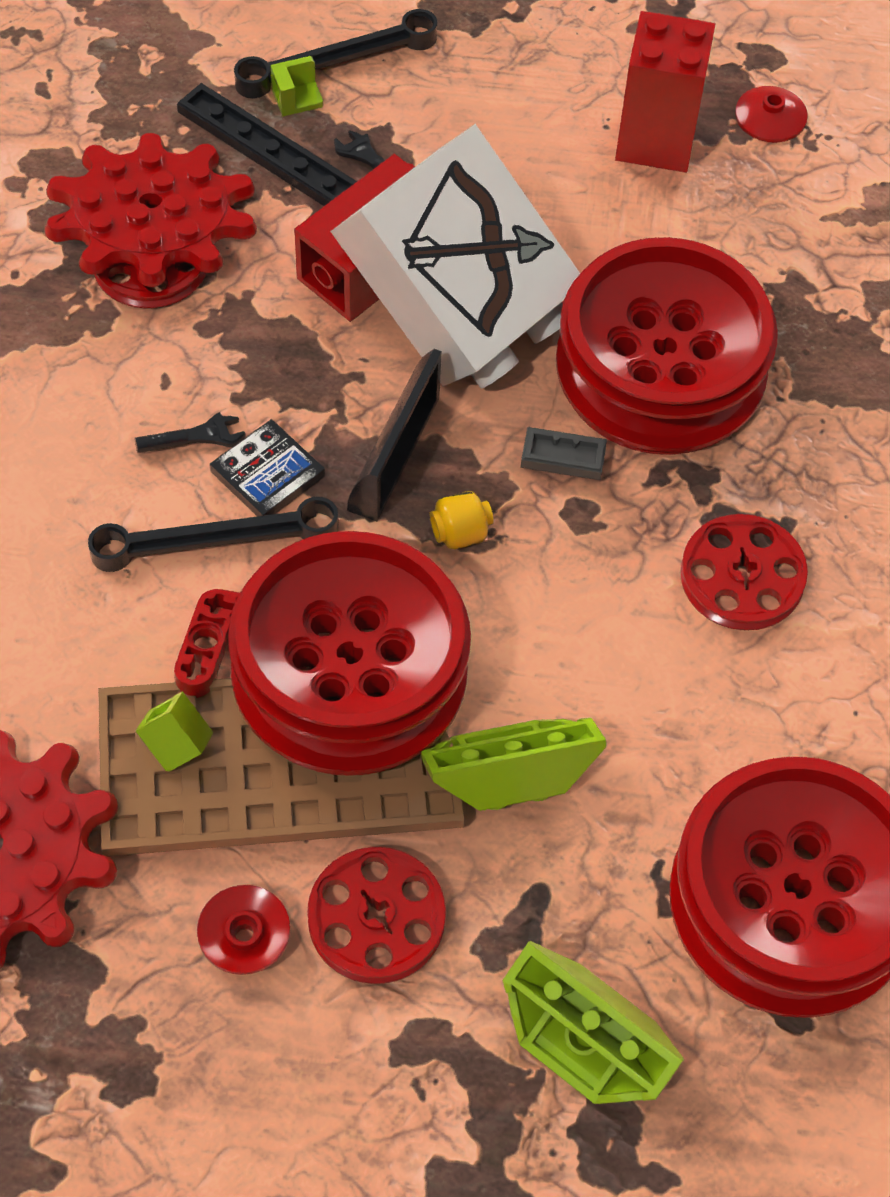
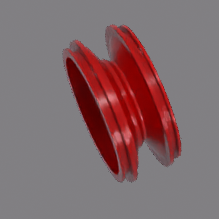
M655 237L630 241L614 247L597 257L578 275L570 286L561 310L560 335L556 351L558 379L566 398L580 418L598 434L618 445L635 451L660 455H675L702 450L736 432L751 418L758 408L766 389L768 371L771 368L776 353L778 339L776 318L769 299L758 280L741 263L726 253L709 245L681 238Z
M337 531L297 541L283 548L262 564L247 581L234 604L228 630L231 682L234 697L244 720L260 740L273 751L295 764L321 773L345 776L366 775L392 769L406 763L421 754V751L432 746L452 724L461 707L467 685V664L471 646L470 621L464 602L454 584L441 568L419 550L394 538L369 532ZM366 628H367V629H372L373 631L364 632V631H361V629H366ZM319 633H329L330 635L320 636V635H317V634H319ZM396 658V659H399L400 661L390 662V661H387L386 659ZM306 666L312 667L313 669L305 671L300 670L299 668ZM378 692L383 694V696L373 697L368 694ZM337 697L339 698V700L327 701L325 700V698Z
M781 757L752 763L730 773L713 785L694 807L687 820L673 861L669 887L670 908L678 936L686 952L701 972L719 989L750 1007L779 1016L796 1018L820 1017L839 1013L861 1004L881 990L890 980V795L874 781L849 767L810 757ZM804 849L812 855L813 859H803L796 854L795 850ZM751 858H763L769 863L770 868L756 866ZM835 880L842 883L847 891L839 892L834 890L828 881ZM743 897L752 898L759 904L760 908H747L740 899ZM818 921L830 922L837 929V933L825 932L818 925ZM777 929L785 930L792 936L794 941L783 942L775 936L773 931Z

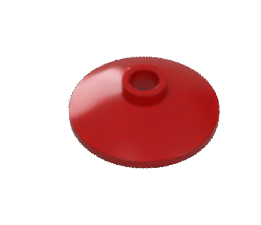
M760 86L748 90L739 98L735 109L736 121L745 133L755 139L771 143L785 142L797 137L804 130L808 118L807 109L803 101L793 92L776 86Z
M253 885L232 886L214 895L202 909L197 923L198 943L208 961L220 970L238 975L257 973L275 963L286 949L290 937L289 916L283 903L270 891ZM241 930H250L253 933L252 938L248 941H240L236 938V935Z

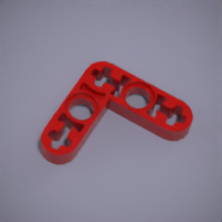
M212 589L203 593L199 598L174 668L175 683L180 691H183L186 695L199 698L210 692L209 687L217 677L228 645L230 617L239 592ZM216 607L222 608L218 613H212L216 610ZM201 637H211L217 641V644L212 648L202 649L197 647L194 642ZM195 662H197L201 666V674L197 675L195 680L188 679L187 677L193 675Z

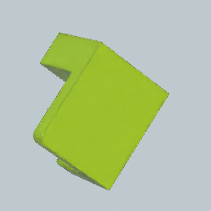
M312 56L270 65L272 92L282 117L323 107V99L315 82V62Z
M183 691L150 709L136 729V733L166 771H171L201 755L213 735L212 729Z

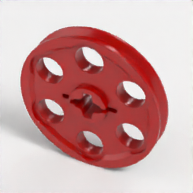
M184 262L171 264L167 268L166 279L163 282L167 287L160 292H151L146 289L148 286H144L138 281L136 269L126 263L113 264L103 273L94 276L100 288L117 302L137 308H158L177 303L188 297L200 286L206 273L196 268L188 272L179 271L176 267ZM123 273L130 276V279L124 283L110 281L116 274Z
M731 514L707 522L691 536L684 550L680 573L682 586L687 598L695 609L707 619L731 629L759 630L781 622L796 609L806 586L808 569L803 550L796 539L783 527L763 517L749 514ZM758 533L765 534L770 538L772 544L766 548H760L752 544L750 537ZM715 534H722L730 540L731 545L726 548H717L710 544L708 538ZM742 554L743 566L746 568V571L750 573V576L747 580L746 589L744 586L745 578L742 576L741 571L737 570L740 565ZM782 563L788 564L795 569L796 575L792 578H782L776 574L774 567ZM696 565H705L713 571L714 575L710 579H698L692 574L691 569ZM762 595L773 596L778 600L780 606L774 610L763 609L759 606L757 598ZM720 596H730L736 600L738 607L732 611H725L716 605L715 600Z
M386 847L357 849L334 860L317 878L308 901L309 933L313 945L323 961L342 976L369 984L398 981L421 969L439 947L444 933L446 917L443 892L432 872L415 857L400 850ZM371 862H379L386 867L388 873L381 881L372 882L365 879L362 875L363 867ZM411 881H418L427 887L428 894L420 901H411L403 895V887ZM332 885H340L347 889L349 897L340 905H332L323 898L324 891ZM367 900L370 906H374L377 911L386 909V929L382 922L379 923L376 918L367 920L369 917ZM413 924H421L429 929L431 936L424 944L415 945L407 941L404 936L405 930ZM342 928L350 934L351 940L345 947L334 949L326 944L324 937L331 929ZM378 947L384 948L391 954L392 961L385 968H372L365 959L370 950Z

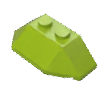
M580 718L577 722L567 719H541L452 736L450 740L442 741L433 748L421 751V757L434 783L479 811L487 809L499 810L507 805L526 801H543L551 796L565 794L606 748V739L592 718Z
M532 941L528 942L502 980L505 992L508 993L510 1011L519 1045L594 1104L656 1100L685 1060L656 1021L583 965Z

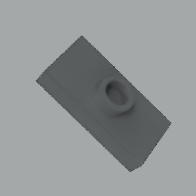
M527 427L520 468L601 480L607 439Z

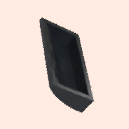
M437 349L429 351L416 365L349 495L347 511L376 522L378 521L439 400L442 351Z

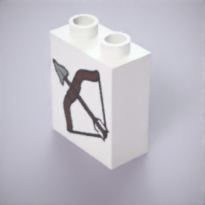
M476 124L439 148L330 231L420 356H425L433 349L442 351L440 375L442 386L471 375L482 389L510 371L519 362V359L509 345L525 332L536 344L559 330L563 300L570 286L580 274Z

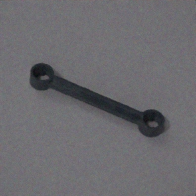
M414 9L403 16L401 25L275 61L267 62L255 56L242 58L234 66L236 91L241 96L250 99L263 97L271 89L270 65L312 56L315 62V70L404 44L413 50L429 49L437 40V18L428 10ZM422 27L428 29V31L415 32V28ZM249 75L262 76L258 80H246L249 78Z
M311 497L304 500L295 512L128 533L124 527L118 524L107 523L96 527L91 532L88 538V547L91 560L98 569L106 572H115L125 568L130 563L132 557L297 535L305 539L323 533L337 532L338 510L335 504L327 498ZM316 513L327 515L332 519L327 526L322 528H312L306 525L311 518L316 517ZM110 540H117L125 544L124 548L117 554H100V550L105 545L111 544Z

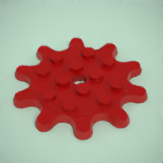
M146 133L140 137L137 149L134 152L122 155L113 154L101 145H90L85 149L82 156V164L89 171L87 174L80 177L55 176L49 180L46 188L47 197L52 201L67 205L70 209L48 219L44 228L45 236L54 242L68 240L84 242L88 247L81 254L79 267L86 274H101L113 264L126 263L136 269L137 279L142 285L154 287L161 285L165 281L167 268L174 263H190L204 273H214L220 270L223 266V257L214 246L216 242L224 238L250 239L257 232V225L251 215L231 208L234 203L251 198L255 193V187L251 178L245 174L223 176L214 173L213 169L218 166L220 157L215 147L210 144H201L188 153L176 154L165 150L164 143L158 134ZM149 200L151 205H157V207L148 208L146 201Z
M0 730V838L3 839V845L0 849V969L6 960L8 942L20 932H34L46 945L51 947H61L71 940L74 934V924L65 911V901L68 895L79 887L105 888L117 876L115 862L108 856L91 851L88 845V838L95 827L113 819L119 808L116 797L109 791L95 790L86 794H75L70 790L69 779L77 768L80 758L77 749L72 745L56 743L38 760L30 763L20 762L16 756L15 739L10 733Z

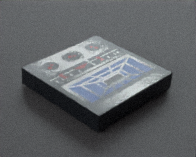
M272 419L210 463L211 473L256 516L276 514L325 477V468Z

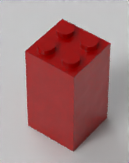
M640 11L628 67L615 161L684 173L688 172L716 23Z
M395 153L294 228L297 279L349 322L371 307L379 298L330 231L415 167L411 163H406Z

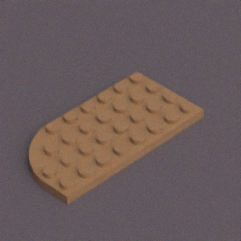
M231 678L214 679L209 687L210 692L205 696L196 698V696L186 695L212 729L213 735L201 755L171 771H166L136 733V729L150 709L181 693L176 683L98 688L100 790L109 791L114 794L119 807L113 819L101 824V850L105 856L464 828L462 800L433 782L422 761L421 754L392 769L366 775H332L304 768L273 751L251 730L237 706ZM378 692L368 694L373 697L383 696V694ZM327 697L325 698V700L337 701L339 700V698ZM447 732L429 748H433L442 741L450 740Z

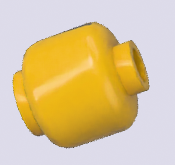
M465 491L440 498L436 502L435 510L430 512L431 527L437 542H444L450 549H459L485 541L488 534V526L494 523L489 502L487 500L481 502L480 498L473 491Z

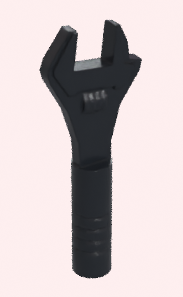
M348 131L349 137L353 141L345 146L337 138L334 139L335 152L339 156L356 159L368 164L373 169L385 161L372 148L368 134L361 135L357 132Z
M219 412L206 423L194 428L135 437L134 440L137 453L191 443H212L233 447L246 437V433L242 431L230 435L226 426L238 423L239 418L222 416Z

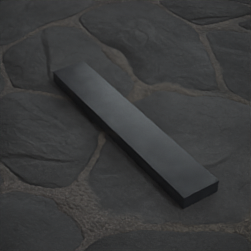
M200 83L177 103L178 113L323 206L357 182L203 83Z

